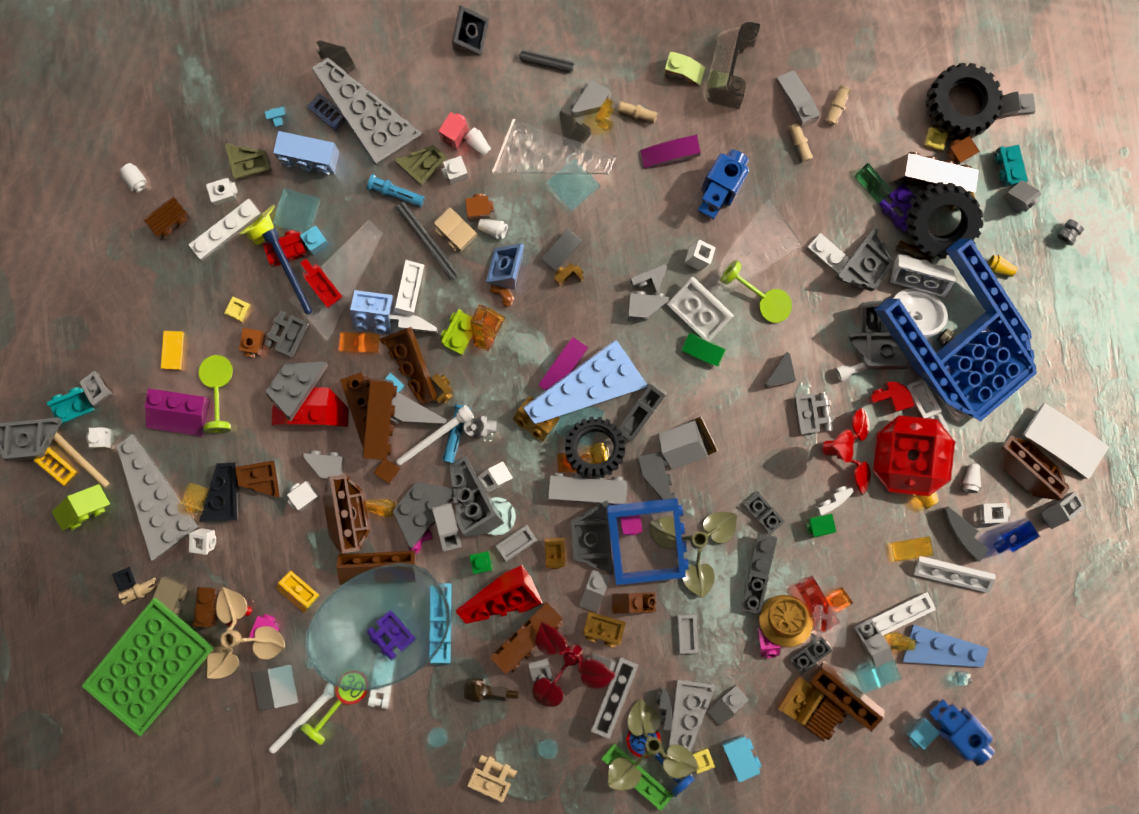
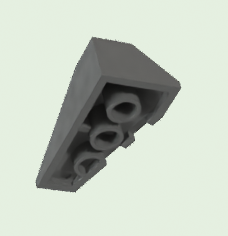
M467 456L451 464L450 475L454 490L455 519L464 536L487 534L503 525L502 517L477 478L478 475Z

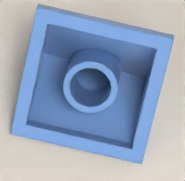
M523 244L494 249L486 283L515 290L523 259Z

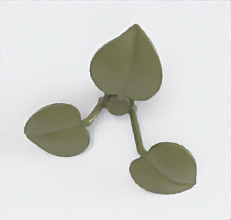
M717 512L710 514L703 522V528L708 533L705 534L699 531L693 536L682 537V540H690L691 546L698 550L696 566H689V570L685 571L686 578H683V582L691 592L700 598L709 593L715 579L714 570L709 564L700 565L702 548L707 544L709 536H711L715 543L719 544L727 543L732 539L737 521V515L734 513ZM666 516L649 522L650 534L660 547L665 549L676 547L674 517Z
M640 699L632 707L627 723L633 735L640 736L644 734V737L648 739L644 746L645 752L634 764L628 758L615 759L608 770V786L618 791L634 788L641 779V772L636 767L647 755L656 756L660 753L662 757L666 758L663 762V768L667 775L672 778H683L697 771L699 766L695 757L685 747L671 745L666 755L664 750L661 749V741L648 735L657 731L660 725V718L652 707Z

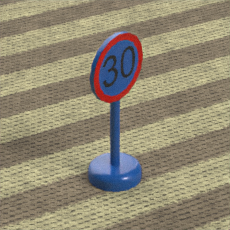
M629 730L626 737L627 747L633 755L640 758L645 752L644 746L648 739L644 737V734L635 736ZM658 730L648 734L652 738H658L661 741ZM659 754L654 756L663 766L664 760ZM692 775L686 776L682 781L680 778H673L678 784L672 789V795L677 797L695 778Z

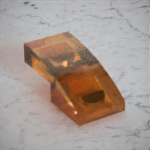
M341 331L339 351L378 353L380 334Z

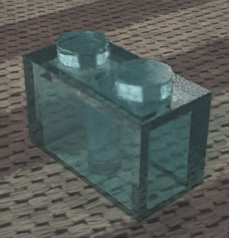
M894 658L877 668L873 663L864 662L857 665L858 669L854 670L863 693L871 692L902 679Z

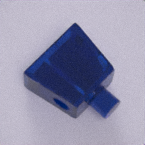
M1025 518L1000 534L1002 539L994 543L993 546L998 554L1007 549L1013 553L1038 539L1040 535L1031 521ZM1016 535L1017 540L1011 543L1010 538Z

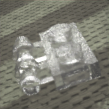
M816 605L812 616L814 618V625L810 634L812 636L811 644L819 645L820 637H825L824 645L845 648L849 609L828 606V614L823 613V605ZM822 619L827 620L826 631H821Z

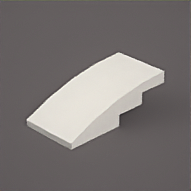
M1042 403L1023 433V436L1049 456L1055 457L1066 467L1072 468L1086 479L1091 477L1109 448L1080 425L1045 403Z

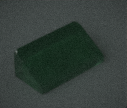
M869 163L865 164L856 173V179L877 203L882 202L892 193V189Z

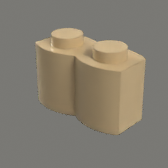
M450 207L434 222L435 232L442 238L444 236L450 240L448 244L455 251L459 249L462 252L477 237V233Z

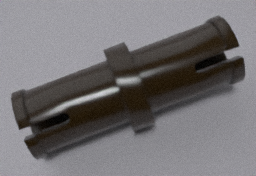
M901 239L898 240V245L896 244L895 251L909 255L911 258L927 260L932 263L931 259L934 260V257L922 252L917 245L914 246Z

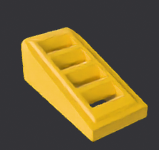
M48 447L43 458H36L34 460L63 486L77 472L50 447ZM48 454L52 455L46 463L43 462ZM54 459L58 460L52 468L48 467ZM62 464L63 468L56 474L54 472L55 469ZM68 469L69 473L62 479L60 475Z

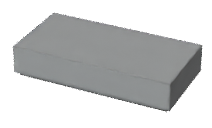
M525 525L497 544L495 548L504 561L507 562L535 543L537 539L529 527Z
M696 614L677 615L679 654H697Z

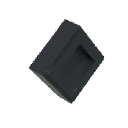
M132 566L112 574L119 592L131 588L138 583Z

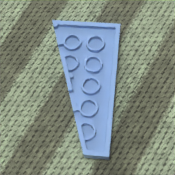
M614 340L525 405L523 409L532 422L536 424L646 388L648 385L618 341Z

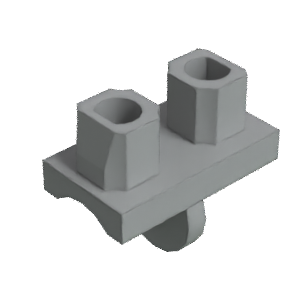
M481 416L465 422L463 431L466 435L473 436V439H480L496 433L497 423L496 421H487V416Z

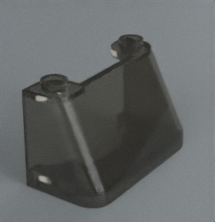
M746 22L719 33L705 90V97L708 102L740 110L746 83L742 78L733 76L738 53L743 54L744 50L749 46L754 47L760 24Z

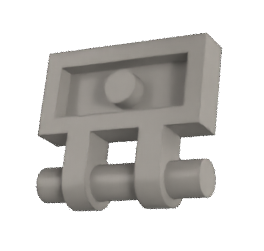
M827 392L819 393L820 401L815 400V394L795 396L800 435L820 432L819 424H824L825 431L833 430V417H831L829 409L831 403L828 400ZM817 407H822L823 418H818Z

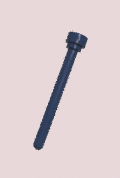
M274 228L263 233L262 236L265 242L268 241L272 245L304 312L307 315L311 314L312 309L278 242L279 233L277 229Z

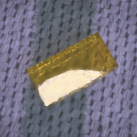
M930 536L891 542L894 562L919 558V556L934 555Z

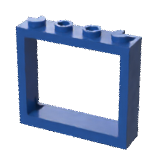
M677 498L607 506L616 585L686 578L685 571L689 570L688 559H684L687 545L686 541H682V534H685L684 523H680V516H683L682 505H678ZM673 511L679 567L623 573L617 517Z

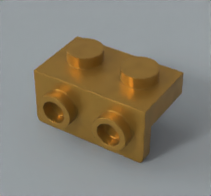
M529 396L517 410L513 421L530 432L533 437L543 442L560 418L555 417L534 424L523 409L525 405L534 400Z
M589 612L583 635H586V640L597 642V639L605 641L604 645L615 648L616 644H621L626 622Z
M799 676L779 707V710L804 726L810 720L817 705L822 701L824 693Z

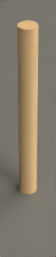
M56 432L53 440L106 489L110 483Z

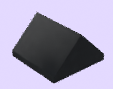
M459 6L452 38L453 50L482 55L489 19L466 7Z

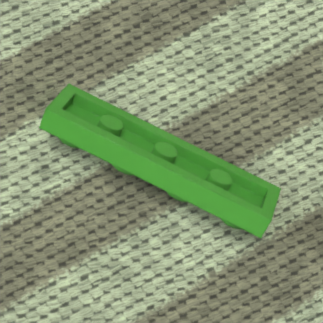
M613 744L601 758L609 766L615 759L623 757L628 758L632 764L635 763L616 744ZM638 765L636 769L641 772V779L634 788L661 811L672 799L673 795Z

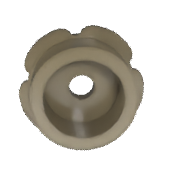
M947 328L938 336L937 340L941 346L947 345L955 338L953 336L954 331H950Z

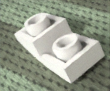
M846 486L835 489L836 493L831 495L834 502L832 503L831 500L819 503L821 507L816 508L818 516L828 513L841 505L852 494L853 488L847 489Z

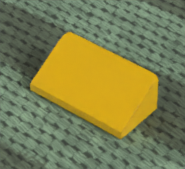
M291 570L276 586V589L303 613L320 596Z

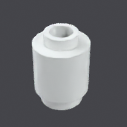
M128 163L120 169V177L132 192H140L146 187L147 180L132 163Z

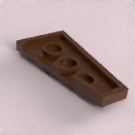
M412 327L380 338L382 344H386L389 349L388 354L391 359H395L400 374L404 375L408 380L407 385L418 403L422 405L436 400L438 396Z

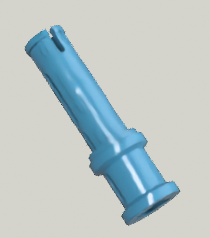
M375 174L370 176L366 188L369 191H377L382 196L390 195L420 208L425 196L393 185L388 179L385 181L377 178ZM398 192L403 193V194L408 195V196H411V197H413V198L411 199V198L406 197V196H404V195L398 194Z
M454 404L453 418L457 416L456 414L463 407L462 405ZM461 422L450 430L442 460L454 463L464 423Z

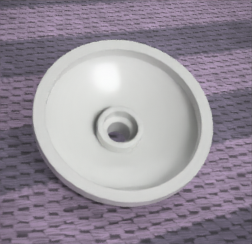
M906 289L894 297L901 300L925 337L936 335L945 327L948 319L947 310L942 301L934 294L916 289Z

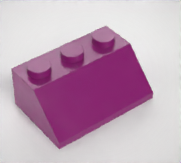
M148 388L145 402L146 428L203 437L210 399L203 396Z

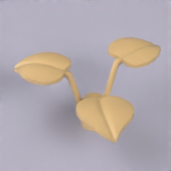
M228 588L220 590L216 603V612L218 618L223 623H229L232 620L233 622L227 628L228 632L223 633L221 636L222 645L214 647V650L207 658V678H224L236 671L239 659L235 654H232V647L239 645L240 642H254L253 651L260 659L274 658L285 649L282 635L272 627H259L255 631V638H241V634L233 630L237 623L236 619L242 618L245 615L247 603L241 594Z

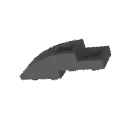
M758 533L741 610L761 614L777 543L776 536Z

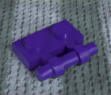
M903 183L888 196L892 201L890 205L885 199L879 205L884 209V214H888L895 222L894 225L905 232L908 229L905 223V219L908 218L906 214L907 208L912 207L910 203L912 198H917ZM896 207L902 212V217L895 212L894 209Z
M392 610L376 622L380 627L377 632L373 628L367 631L371 642L377 644L383 656H387L390 661L397 657L393 652L396 647L403 652L417 640ZM385 634L391 639V642L388 644L382 639Z

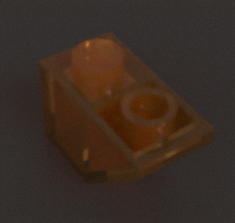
M479 304L470 320L474 345L489 351L499 329L502 327L505 317L493 309Z

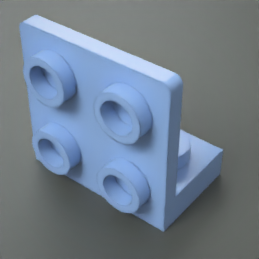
M354 290L350 308L353 329L360 332L370 331L377 334H390L389 315L393 295Z

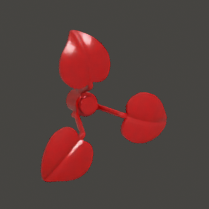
M860 407L852 419V427L855 434L853 435L851 430H845L834 441L826 440L823 444V453L825 456H837V459H841L845 463L851 462L856 464L857 468L854 471L855 482L860 494L864 495L871 481V469L866 461L860 463L852 459L854 439L858 437L860 441H864L869 433L867 413L863 407Z

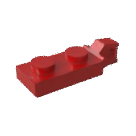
M307 259L300 263L306 270L303 273L305 280L328 309L343 298L320 266L317 264L312 266Z

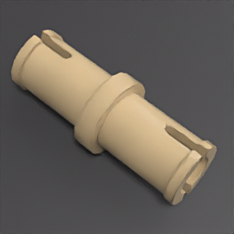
M842 85L839 86L835 100H832V107L825 120L829 124L837 125L842 110L846 108L845 103L851 92L850 88Z
M621 101L618 113L633 116L636 120L639 118L653 124L658 112L642 108V105L635 106Z
M796 123L789 126L788 129L794 141L793 146L797 148L802 160L801 162L811 160L813 156L800 124Z
M154 577L142 584L137 583L133 588L119 593V599L124 598L121 603L125 605L137 598H144L146 594L157 589L159 584H155L157 579Z

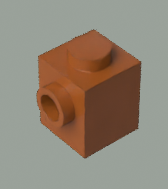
M968 136L963 140L957 139L953 141L947 151V157L949 161H953L955 165L960 166L975 157L980 151L972 138Z
M475 194L471 198H465L469 221L491 218L494 206L493 201H489L488 195Z
M243 328L239 351L244 353L243 356L255 358V355L261 356L265 333L259 330Z

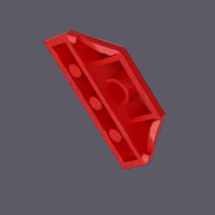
M314 387L292 421H289L282 410L280 411L274 404L272 406L271 425L348 427L349 408L330 388Z

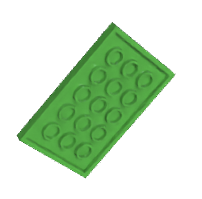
M155 597L88 677L82 687L141 737L214 650V647Z

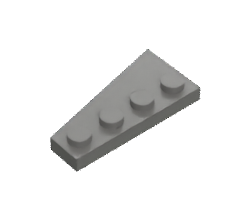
M677 679L669 747L671 745H681L691 752L715 690V684Z

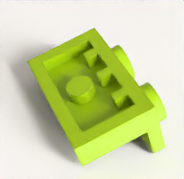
M458 309L457 313L453 312L449 319L451 324L448 330H443L440 339L443 346L463 355L480 321Z

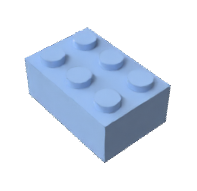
M278 131L273 153L283 166L292 167V165H296L305 171L315 169L320 174L329 175V173L335 174L340 152L333 142Z

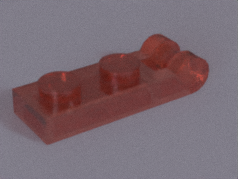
M813 576L808 577L807 581L799 582L795 585L822 632L840 623ZM812 587L814 592L808 595L806 590Z

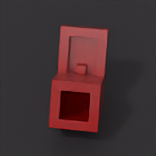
M894 381L883 384L885 391L883 388L872 391L873 395L868 397L870 405L888 399L893 413L915 406L908 388Z

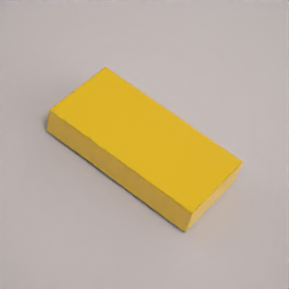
M163 332L161 369L181 370L184 332Z

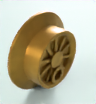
M778 595L769 599L763 605L759 615V624L765 637L775 645L795 647L805 642L810 636L813 629V617L810 609L802 600L791 595Z

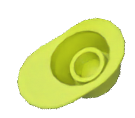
M275 205L269 207L253 224L241 231L239 235L245 234L255 245L264 242L262 234L273 229L269 214Z

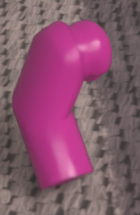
M431 530L424 534L413 549H410L408 545L409 551H415L417 554L423 542L432 540Z

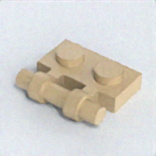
M481 755L479 762L484 764L485 767L483 770L475 768L468 787L503 802L511 786V783L505 781L507 775L514 778L517 771L511 769L510 765H503L494 761V758L490 756L488 758ZM490 768L501 772L500 777L498 778L490 774Z

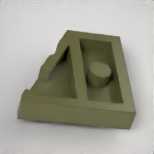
M225 144L235 180L271 171L269 158L265 150H254L249 147Z
M430 145L423 150L411 152L410 155L402 158L398 157L395 159V162L422 186L448 158L436 146Z

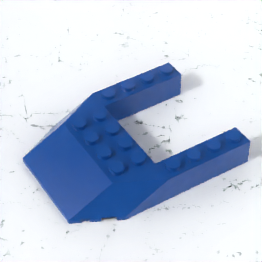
M959 239L945 251L985 310L979 318L940 351L935 353L900 299L888 298L875 309V312L914 370L946 404L982 421L1036 375L1037 371L1036 364L1034 363V350L1031 349V330L972 239Z

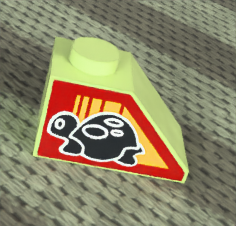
M670 51L664 76L700 86L705 67L688 56Z

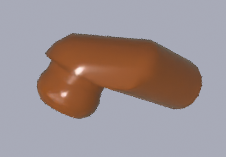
M491 285L490 292L499 294L504 306H511L514 297L510 289Z

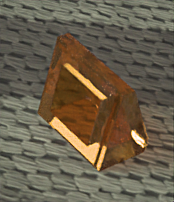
M839 587L825 597L836 614L853 604V601L843 587Z

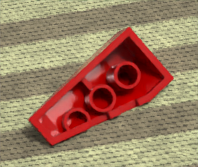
M520 565L502 574L456 609V614L467 624L487 620L492 615L501 614L502 617L506 616L507 612L517 610L519 613L526 612L541 605L542 600L531 576Z

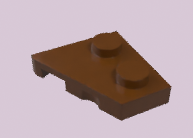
M274 460L235 467L238 486L274 497H280Z

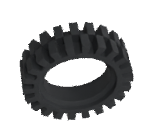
M589 417L590 420H586L584 418L580 424L578 422L574 424L575 427L571 428L569 435L566 436L565 453L568 463H570L573 470L575 469L579 475L583 474L586 478L589 476L592 479H597L599 476L605 478L606 474H613L612 471H616L619 468V464L623 462V457H625L624 437L621 430L617 429V425L611 424L608 419L602 420V417H598V419ZM601 432L611 439L613 451L611 456L603 463L590 464L580 458L577 452V445L579 440L587 433Z

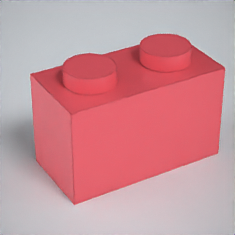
M450 112L438 131L441 141L458 150L465 139L464 136L469 133L468 125L465 121L466 118L459 113L455 115Z

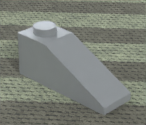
M793 70L777 77L776 79L800 127L803 128L818 121L820 113L796 72Z
M398 392L396 398L394 397L392 400V405H395V415L390 420L396 423L402 421L403 423L445 425L448 420Z

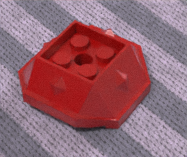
M898 415L877 433L873 472L890 493L930 497L952 479L956 442L938 419ZM911 451H917L919 457L917 460L912 461L908 458V454Z

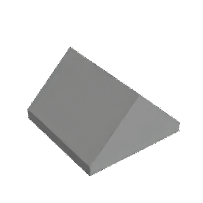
M695 421L659 433L662 454L671 469L708 457Z
M291 664L252 672L259 711L298 703Z

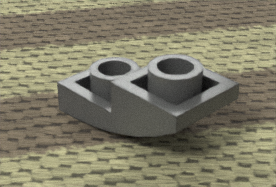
M568 228L545 253L542 259L556 271L582 240Z
M755 492L743 503L746 509L769 534H772L785 522L759 492Z
M821 634L792 656L790 660L802 675L831 653L833 648Z
M661 688V692H657L655 703L659 704V709L666 710L665 713H661L660 724L663 725L664 730L671 731V702L666 689Z

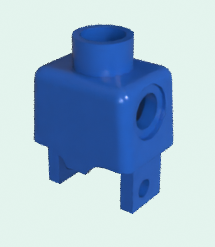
M730 149L727 155L722 153L717 157L702 185L701 191L705 194L697 210L698 212L714 220L723 204L727 206L732 205L749 173L747 167L749 159L745 154L738 150ZM708 207H713L715 211H708Z
M942 699L929 711V714L942 727L939 730V736L956 755L966 761H973L976 766L983 765L993 756L995 751L989 745L993 741L992 735L965 708L962 707L961 711H959L954 704L949 706ZM945 707V710L940 713V708Z

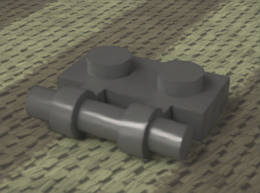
M280 310L277 317L275 316L273 319L274 323L270 332L267 331L265 335L264 345L271 347L273 341L277 342L276 351L293 358L309 323L292 315L287 322L284 320L287 313ZM280 326H283L285 328L281 336L279 337L277 336V332Z

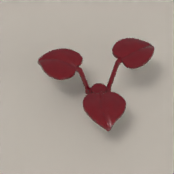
M541 622L535 638L537 648L549 656L555 653L558 655L564 654L565 664L552 683L547 678H540L535 682L532 693L537 703L547 707H555L561 704L564 694L562 689L555 684L567 666H574L578 663V672L582 674L581 682L592 689L603 688L614 679L616 673L609 670L600 661L587 659L582 663L583 649L577 644L567 647V641L561 633L547 623Z

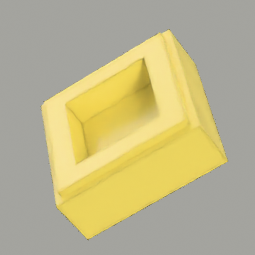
M930 127L924 146L943 151L949 133L944 132L942 134L938 131L939 129Z
M232 296L224 314L243 322L251 305Z
M708 748L692 754L699 766L696 774L715 767Z

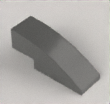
M652 382L618 429L621 430L622 435L632 442L668 392Z
M949 506L944 507L942 511L945 521L957 543L975 562H980L989 549L975 538L979 531Z

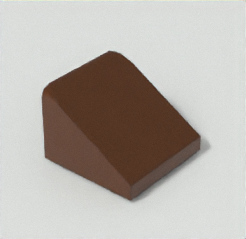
M383 460L373 474L391 485L401 468L389 460Z

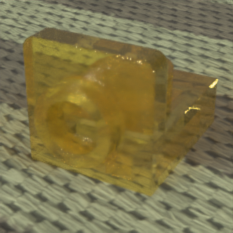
M608 98L598 112L595 122L601 129L612 131L614 123L606 119V117L610 118L613 114L614 108L612 107L614 101Z
M189 482L181 503L186 506L185 510L197 513V510L203 512L204 508L202 506L208 488Z

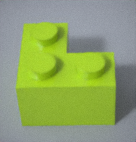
M98 484L67 496L51 512L62 531L67 529L73 531L79 528L81 523L88 520L89 516L94 515L97 517L105 513L104 509L110 503Z

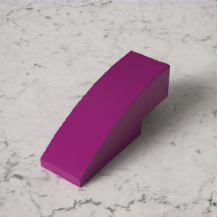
M697 135L674 139L640 150L644 169L681 162L684 159L699 157L701 154Z
M572 337L538 386L547 390L572 372L589 347Z

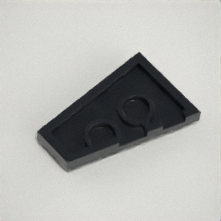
M236 462L216 464L199 522L239 520Z

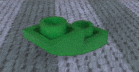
M693 333L688 334L682 351L717 367L720 366L727 350Z

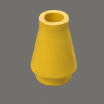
M992 255L987 263L993 273L1013 277L1017 271L1016 266L1000 255Z

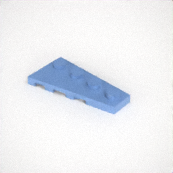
M912 625L902 662L983 667L989 648Z

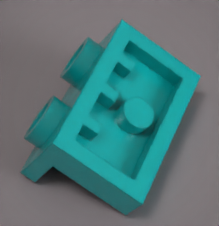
M1020 145L1000 146L996 150L994 158L996 164H999V179L1003 182L1004 187L1016 185L1020 181L1027 182L1028 178Z
M80 387L70 389L69 393L63 396L62 394L51 397V401L46 402L47 406L51 407L54 418L59 417L62 420L61 425L95 411L83 388L80 389Z

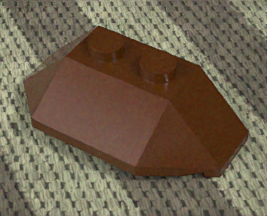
M1011 435L1001 448L1005 471L1034 497L1057 501L1062 500L1070 487L1065 482L1059 467L1030 441Z
M347 474L328 477L323 503L329 537L340 554L360 551L370 531L364 491Z

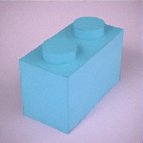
M741 735L722 744L739 783L761 773L759 768L762 765L758 757H754L751 752L754 747L750 738L746 739L744 735Z

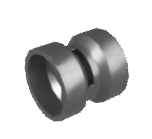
M1068 219L1065 223V228L1059 231L1057 237L1065 244L1073 246L1077 241L1076 237L1082 234L1084 228L1078 222Z

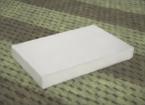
M693 276L666 304L701 338L707 341H711L734 317Z

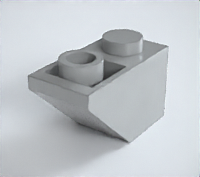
M591 79L588 84L585 83L580 91L582 93L580 98L573 101L570 107L572 109V116L579 117L600 112L609 99L611 90Z
M1020 181L1003 197L1019 213L1021 210L1026 212L1039 201L1037 197L1042 193L1026 182Z
M634 291V294H630L628 319L647 321L668 303L669 297H665L663 293L646 295V292Z
M309 450V454L304 453L303 457L320 478L328 479L331 476L343 475L345 458L340 457V453L329 452L328 455H321V451Z
M451 503L433 507V515L443 552L462 547Z
M872 618L854 627L866 653L876 668L893 660L890 646Z

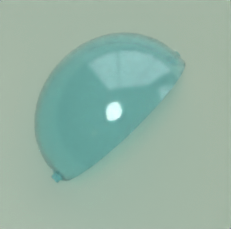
M405 563L379 566L357 575L334 591L320 606L310 622L305 642L308 661L305 662L307 668L315 669L330 684L349 690L383 688L410 677L434 657L447 636L450 625V608L444 595V591L447 590L444 583H437L433 575L424 568ZM390 610L393 611L417 639L403 652L396 647L393 652L397 657L393 661H390L387 656H383L381 649L377 644L371 642L370 636L367 634L370 628H373L376 632L380 629L376 622ZM386 634L382 637L386 644L391 642V639Z

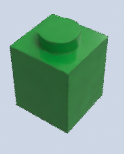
M833 514L807 519L808 523H805L807 534H811V538L837 532Z
M490 551L469 555L473 574L493 571Z

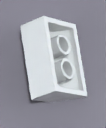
M898 254L892 268L890 283L945 297L954 284L956 277L954 269H950L945 265H936L927 260H918L911 258L909 255Z

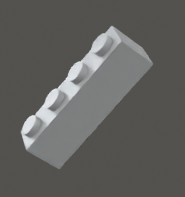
M554 473V476H550L549 500L588 503L609 501V504H626L627 481H623V477H612V480H604L601 476L597 477V479L585 478L583 474H574L573 477H566V473Z
M622 657L619 658L614 670L616 676L608 685L591 732L610 739L639 666L637 663Z

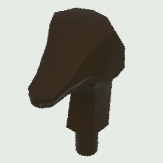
M467 678L464 686V698L472 702H480L484 699L507 701V698L518 699L519 691H511L506 687L485 685L484 679Z

